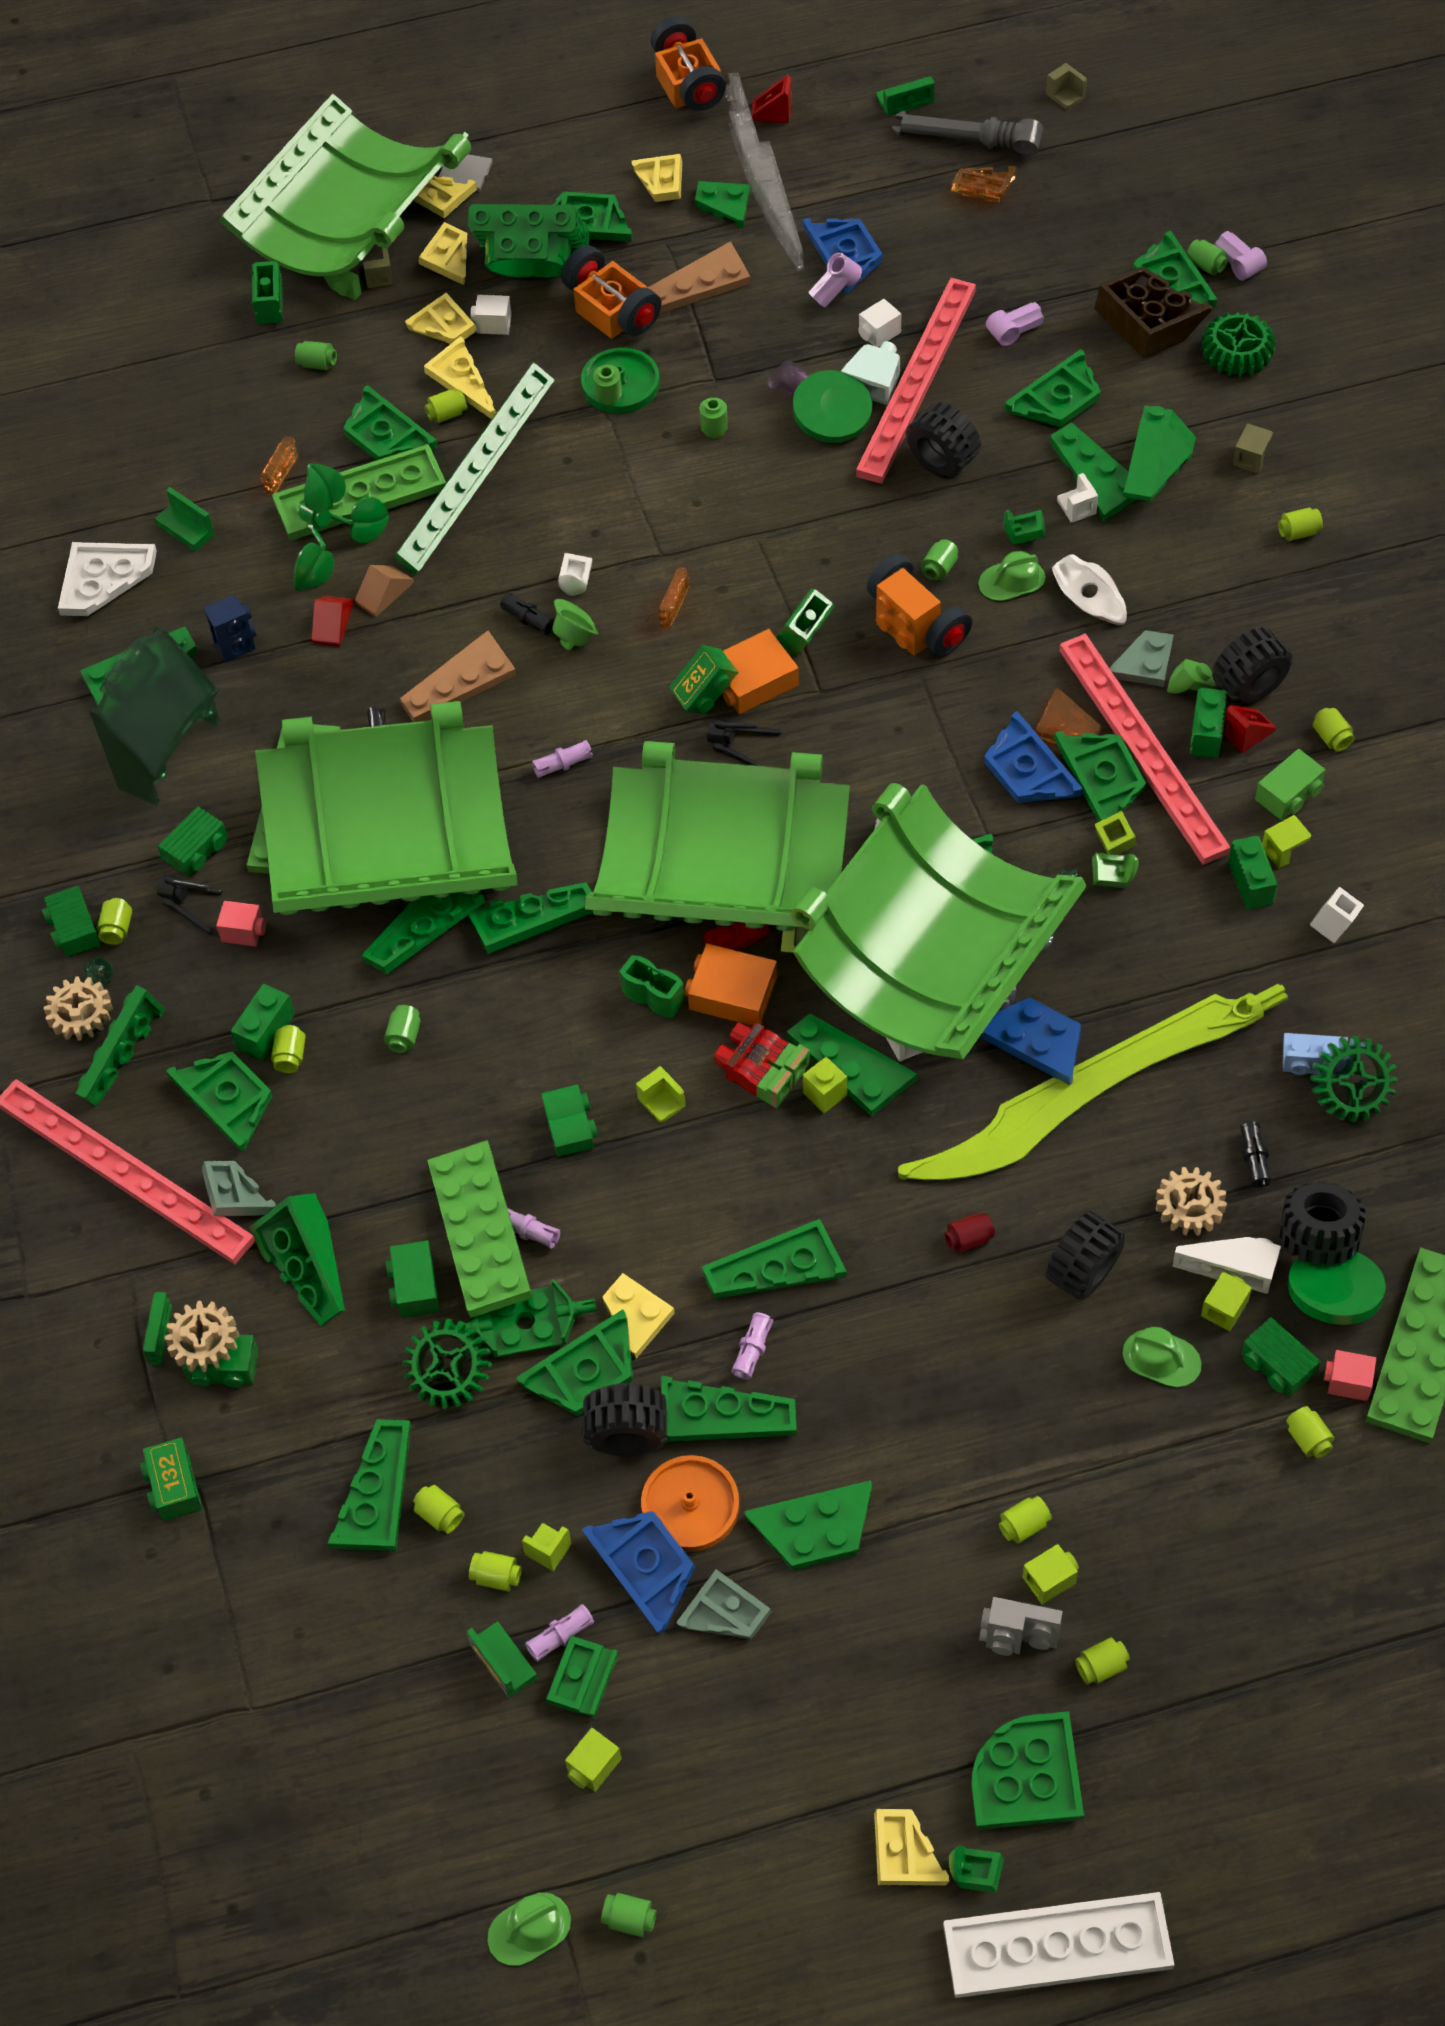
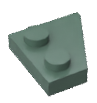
M1145 630L1110 667L1111 672L1117 680L1164 687L1174 635Z
M204 1161L202 1174L214 1216L265 1215L276 1207L272 1199L266 1201L258 1193V1184L252 1178L247 1177L244 1170L235 1161Z
M715 1569L676 1623L682 1629L752 1640L772 1610Z

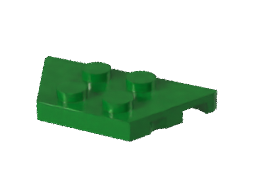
M563 191L553 204L573 205L582 221L586 222L589 228V239L632 242V231L625 222V216L622 210L619 209V203L615 195Z
M1171 230L1164 234V239L1158 245L1153 244L1145 255L1140 256L1134 262L1133 270L1144 267L1169 281V287L1181 293L1185 290L1192 294V300L1202 305L1206 302L1213 307L1217 306V297Z
M1078 350L1004 402V410L1011 414L1062 427L1100 400L1101 391L1097 382L1093 380L1091 368L1086 364L1084 351Z
M368 385L364 387L360 403L355 404L352 416L347 419L343 427L344 435L376 461L429 444L431 450L438 447L437 439Z
M1061 731L1054 734L1053 739L1074 778L1082 786V793L1098 822L1120 811L1124 812L1145 789L1146 782L1120 735L1105 734L1099 736L1094 733H1082V736H1067Z
M233 1052L218 1055L213 1059L205 1058L194 1061L195 1066L176 1070V1067L167 1069L166 1073L173 1083L242 1153L246 1149L273 1097L271 1090Z
M622 1309L516 1377L520 1386L579 1416L583 1413L584 1397L590 1394L591 1391L609 1385L629 1384L632 1382L633 1370L628 1318L625 1311Z
M870 1480L745 1511V1518L750 1525L752 1524L762 1534L764 1541L781 1555V1559L792 1571L858 1555L868 1503L872 1493V1483Z

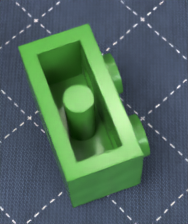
M1297 749L1258 782L1255 800L1282 821L1289 814H1296L1310 796L1316 797L1322 791L1326 769L1303 751Z

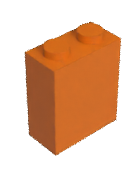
M770 629L723 651L739 673L732 680L731 685L723 691L722 695L727 705H733L739 715L799 686L798 666Z
M706 943L703 954H698L694 963V972L696 973L694 978L688 979L685 987L684 996L688 997L689 1010L752 1026L756 1022L761 1025L778 977L777 961Z

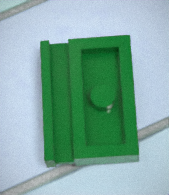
M570 1636L546 1698L547 1704L577 1714L582 1713L595 1719L617 1662L618 1651L614 1649L609 1650L602 1645Z

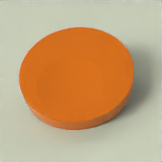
M680 1456L661 1464L649 1476L642 1491L641 1508L642 1513L654 1511L685 1552H698L717 1545L732 1531L739 1514V1494L734 1479L719 1463L702 1456Z

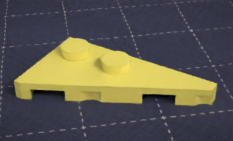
M461 336L424 365L425 374L449 390L453 389L455 391L460 389L467 403L490 419L494 417L496 411L493 401L486 392L480 373L474 366L471 354L469 355L465 341Z

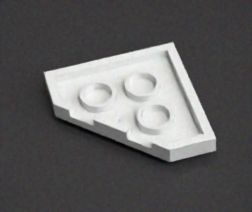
M72 542L58 605L60 615L89 616L151 575L157 553L155 544Z

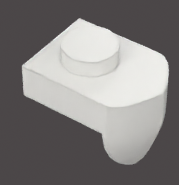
M564 553L558 581L559 587L566 594L575 596L586 591L592 567V558Z

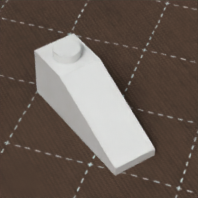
M1251 1237L1177 1246L1172 1267L1217 1280L1222 1272L1236 1275L1244 1279L1252 1287V1290L1268 1294L1281 1246L1265 1238L1255 1239Z

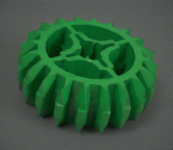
M1238 311L1234 315L1226 312L1223 317L1216 316L1214 322H1209L1202 336L1201 349L1202 353H1204V361H1209L1210 368L1217 367L1218 373L1227 372L1228 376L1233 373L1238 374L1240 378L1244 373L1250 377L1254 371L1261 373L1263 367H1268L1275 353L1276 340L1273 335V328L1268 327L1267 321H1260L1258 315L1250 317L1248 312L1245 315H1240Z
M1352 1036L1350 1043H1348L1346 1038L1341 1037L1338 1041L1339 1048L1335 1044L1329 1043L1327 1046L1330 1054L1328 1055L1322 1051L1318 1054L1324 1060L1322 1065L1313 1063L1312 1067L1320 1072L1319 1075H1311L1310 1080L1319 1082L1320 1085L1312 1088V1092L1314 1094H1323L1318 1098L1317 1103L1321 1106L1328 1104L1326 1112L1332 1115L1337 1111L1336 1115L1340 1120H1344L1348 1115L1349 1121L1356 1122L1359 1114L1363 1120H1369V1110L1379 1115L1381 1113L1378 1107L1379 1103L1385 1106L1390 1105L1389 1100L1384 1097L1386 1093L1390 1095H1395L1396 1090L1389 1087V1083L1398 1082V1078L1389 1075V1073L1397 1067L1392 1063L1385 1064L1390 1060L1391 1055L1388 1052L1381 1053L1383 1047L1381 1044L1376 1043L1371 1047V1039L1365 1037L1360 1043L1358 1036ZM1360 1053L1370 1058L1377 1074L1365 1072L1363 1062L1360 1061ZM1349 1055L1343 1070L1333 1072L1337 1063ZM1353 1072L1366 1078L1359 1079L1358 1083L1355 1082L1356 1085L1343 1080L1349 1079L1350 1075L1354 1076ZM1331 1084L1343 1085L1345 1096L1348 1097V1104L1342 1103L1335 1096ZM1375 1085L1372 1093L1365 1100L1359 1102V1099H1362L1365 1088Z
M446 1319L444 1329H442L439 1321H433L432 1333L427 1327L423 1326L420 1329L424 1336L423 1339L415 1335L411 1337V1340L417 1346L415 1349L410 1347L405 1349L406 1353L413 1356L412 1360H403V1366L412 1367V1371L406 1372L404 1378L407 1380L416 1379L409 1386V1389L413 1392L421 1389L418 1394V1399L421 1401H425L430 1396V1406L436 1407L441 1399L442 1408L449 1409L452 1399L454 1405L460 1408L463 1406L461 1396L472 1402L474 1401V1396L471 1393L472 1389L480 1393L484 1391V1388L478 1384L479 1379L489 1381L490 1376L482 1373L483 1368H492V1362L483 1361L482 1358L490 1355L491 1351L488 1348L479 1349L485 1343V1338L480 1336L473 1340L477 1329L470 1327L465 1332V1322L459 1321L454 1328L453 1321ZM450 1337L459 1338L466 1345L462 1348L457 1347L452 1351H447L445 1347L441 1346L439 1340ZM431 1348L433 1362L424 1374V1357L428 1349ZM471 1354V1371L468 1378L464 1380L462 1365L469 1359L468 1355ZM442 1355L451 1360L453 1358V1361L450 1363L453 1373L446 1369H441L445 1365ZM443 1377H448L457 1388L448 1391H438L429 1383L434 1379L439 1380Z

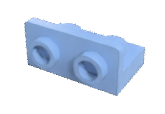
M1284 1033L1283 1072H1292L1296 1075H1305L1307 1073L1319 1074L1320 1071L1312 1067L1313 1063L1322 1065L1324 1062L1318 1054L1322 1051L1329 1055L1330 1051L1327 1046L1329 1043H1333L1339 1048L1338 1041L1341 1037ZM1349 1055L1337 1063L1333 1072L1343 1070Z

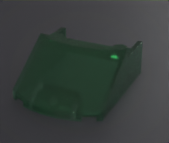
M154 627L152 628L153 634L148 637L141 635L114 664L99 689L104 693L98 708L92 706L90 715L118 789L157 806L160 799L155 784L166 773L165 762L198 719L217 726L220 718L214 702V697L219 692L217 687L166 630Z

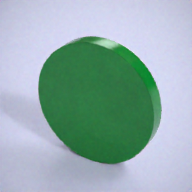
M632 348L608 349L593 356L584 366L581 374L582 391L586 400L593 407L601 411L613 414L631 413L647 406L657 395L660 387L659 370L654 360L639 350ZM602 365H613L620 371L623 393L619 401L612 405L603 404L596 397L593 373Z
M825 370L813 373L801 381L794 393L792 412L797 425L808 436L821 442L842 443L856 438L866 429L871 417L872 399L868 389L860 380L841 371Z
M1356 1252L1352 1259L1346 1258L1345 1263H1334L1333 1266H1326L1325 1264H1319V1266L1312 1265V1262H1303L1297 1258L1290 1268L1288 1278L1290 1297L1300 1310L1322 1322L1339 1325L1359 1323L1375 1315L1383 1303L1386 1289L1384 1276L1377 1265Z

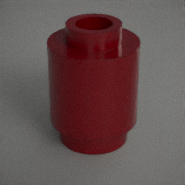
M974 1213L947 1224V1231L944 1232L948 1247L951 1250L955 1249L959 1254L989 1242L990 1238L995 1236L994 1226L986 1213L980 1215Z

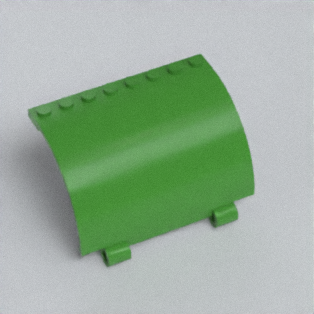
M332 94L221 216L219 222L252 250L270 261L278 262L280 266L286 269L312 276L342 274L354 268L375 244L382 248H388L404 230V223L399 216L443 165L449 169H455L469 154L471 144L467 139L468 134L466 132L462 135L453 134L443 146L423 148L404 145L390 140L365 126L351 115L352 110Z
M460 701L430 704L432 720L314 733L312 717L282 720L285 747L255 750L273 912H280L282 915H292L297 913L298 910L305 909L319 912L325 911L331 906L341 905L343 908L357 907L359 903L366 902L381 905L393 899L415 901L420 896L432 895L436 898H442L454 892L476 894L481 889L492 888L496 891H504L509 889L510 886H516L517 874L510 856L503 816L493 726L463 728Z
M644 741L642 753L643 769L613 767L610 811L603 859L594 892H590L586 896L585 909L593 910V914L601 916L611 915V912H623V916L627 918H641L642 914L654 915V919L662 921L672 920V917H684V921L688 923H702L703 919L715 920V924L722 926L733 925V922H745V926L749 928H763L764 924L776 925L778 930L792 931L794 927H801L791 916V911L810 887L818 888L826 893L842 873L850 785L820 783L823 764L822 754L792 752L791 767L779 768L676 760L675 743Z
M891 783L872 806L874 815L881 822L829 890L825 893L818 888L810 887L792 909L791 916L793 920L801 927L809 929L793 953L810 978L831 1000L871 1030L914 1050L938 1056L964 1059L1084 891L1086 884L1083 877L1057 875L1056 878H1049L1022 870L1001 860L963 833L942 811L926 785H920L911 797L908 790L902 785Z

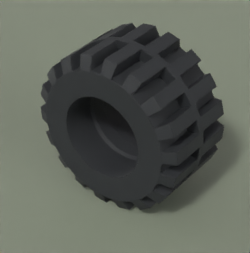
M941 402L929 404L907 427L905 433L907 437L906 443L910 447L909 450L915 456V459L926 470L931 471L936 476L940 475L942 478L958 476L981 450L980 436L978 431L975 430L974 424L959 409L951 407L950 404L945 402L943 404Z
M1266 627L1254 628L1237 637L1223 650L1213 666L1212 676L1237 705L1252 704L1269 695L1282 683L1293 664V655L1270 629Z
M1319 1181L1315 1184L1307 1182L1305 1186L1298 1185L1294 1187V1191H1289L1284 1200L1279 1228V1238H1282L1281 1244L1283 1247L1288 1248V1253L1292 1256H1299L1298 1260L1303 1262L1309 1261L1312 1262V1265L1317 1266L1319 1264L1333 1266L1334 1263H1345L1346 1258L1352 1259L1360 1249L1366 1220V1208L1364 1204L1360 1203L1361 1199L1357 1195H1352L1351 1190L1340 1188L1339 1184L1333 1183L1331 1185L1326 1184V1181Z
M1088 1211L1071 1225L1056 1246L1047 1265L1046 1278L1078 1301L1085 1299L1100 1286L1115 1265L1124 1247L1125 1232L1095 1212Z
M615 1384L591 1391L583 1400L584 1444H587V1447L597 1452L616 1456L640 1455L662 1447L667 1441V1400L665 1395L656 1389L637 1384Z

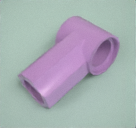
M1229 231L1221 234L1220 238L1215 242V246L1226 251V258H1228V262L1231 264L1232 271L1241 281L1248 279L1267 267L1266 256L1260 248L1254 247L1250 249L1235 234Z
M843 253L834 254L827 263V272L809 291V294L826 308L845 285L852 286L858 282L862 274L861 266Z
M1031 302L1009 313H1006L1004 310L992 313L986 321V328L1002 346H1009L1018 339L1021 333L1043 324L1044 317L1040 306L1036 302Z

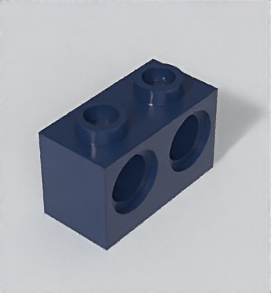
M235 594L203 607L213 643L224 662L256 649L253 637H256L257 634L249 620L252 618L250 610L245 602L240 604Z

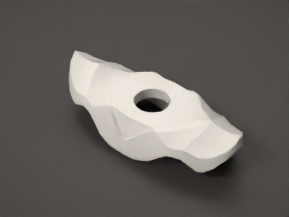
M1075 555L1064 557L1052 567L1053 574L1061 590L1079 609L1100 620L1115 625L1125 624L1127 617L1125 602L1114 581L1102 567L1095 563L1085 562ZM1087 585L1098 587L1096 595L1091 598L1084 597L1082 591Z

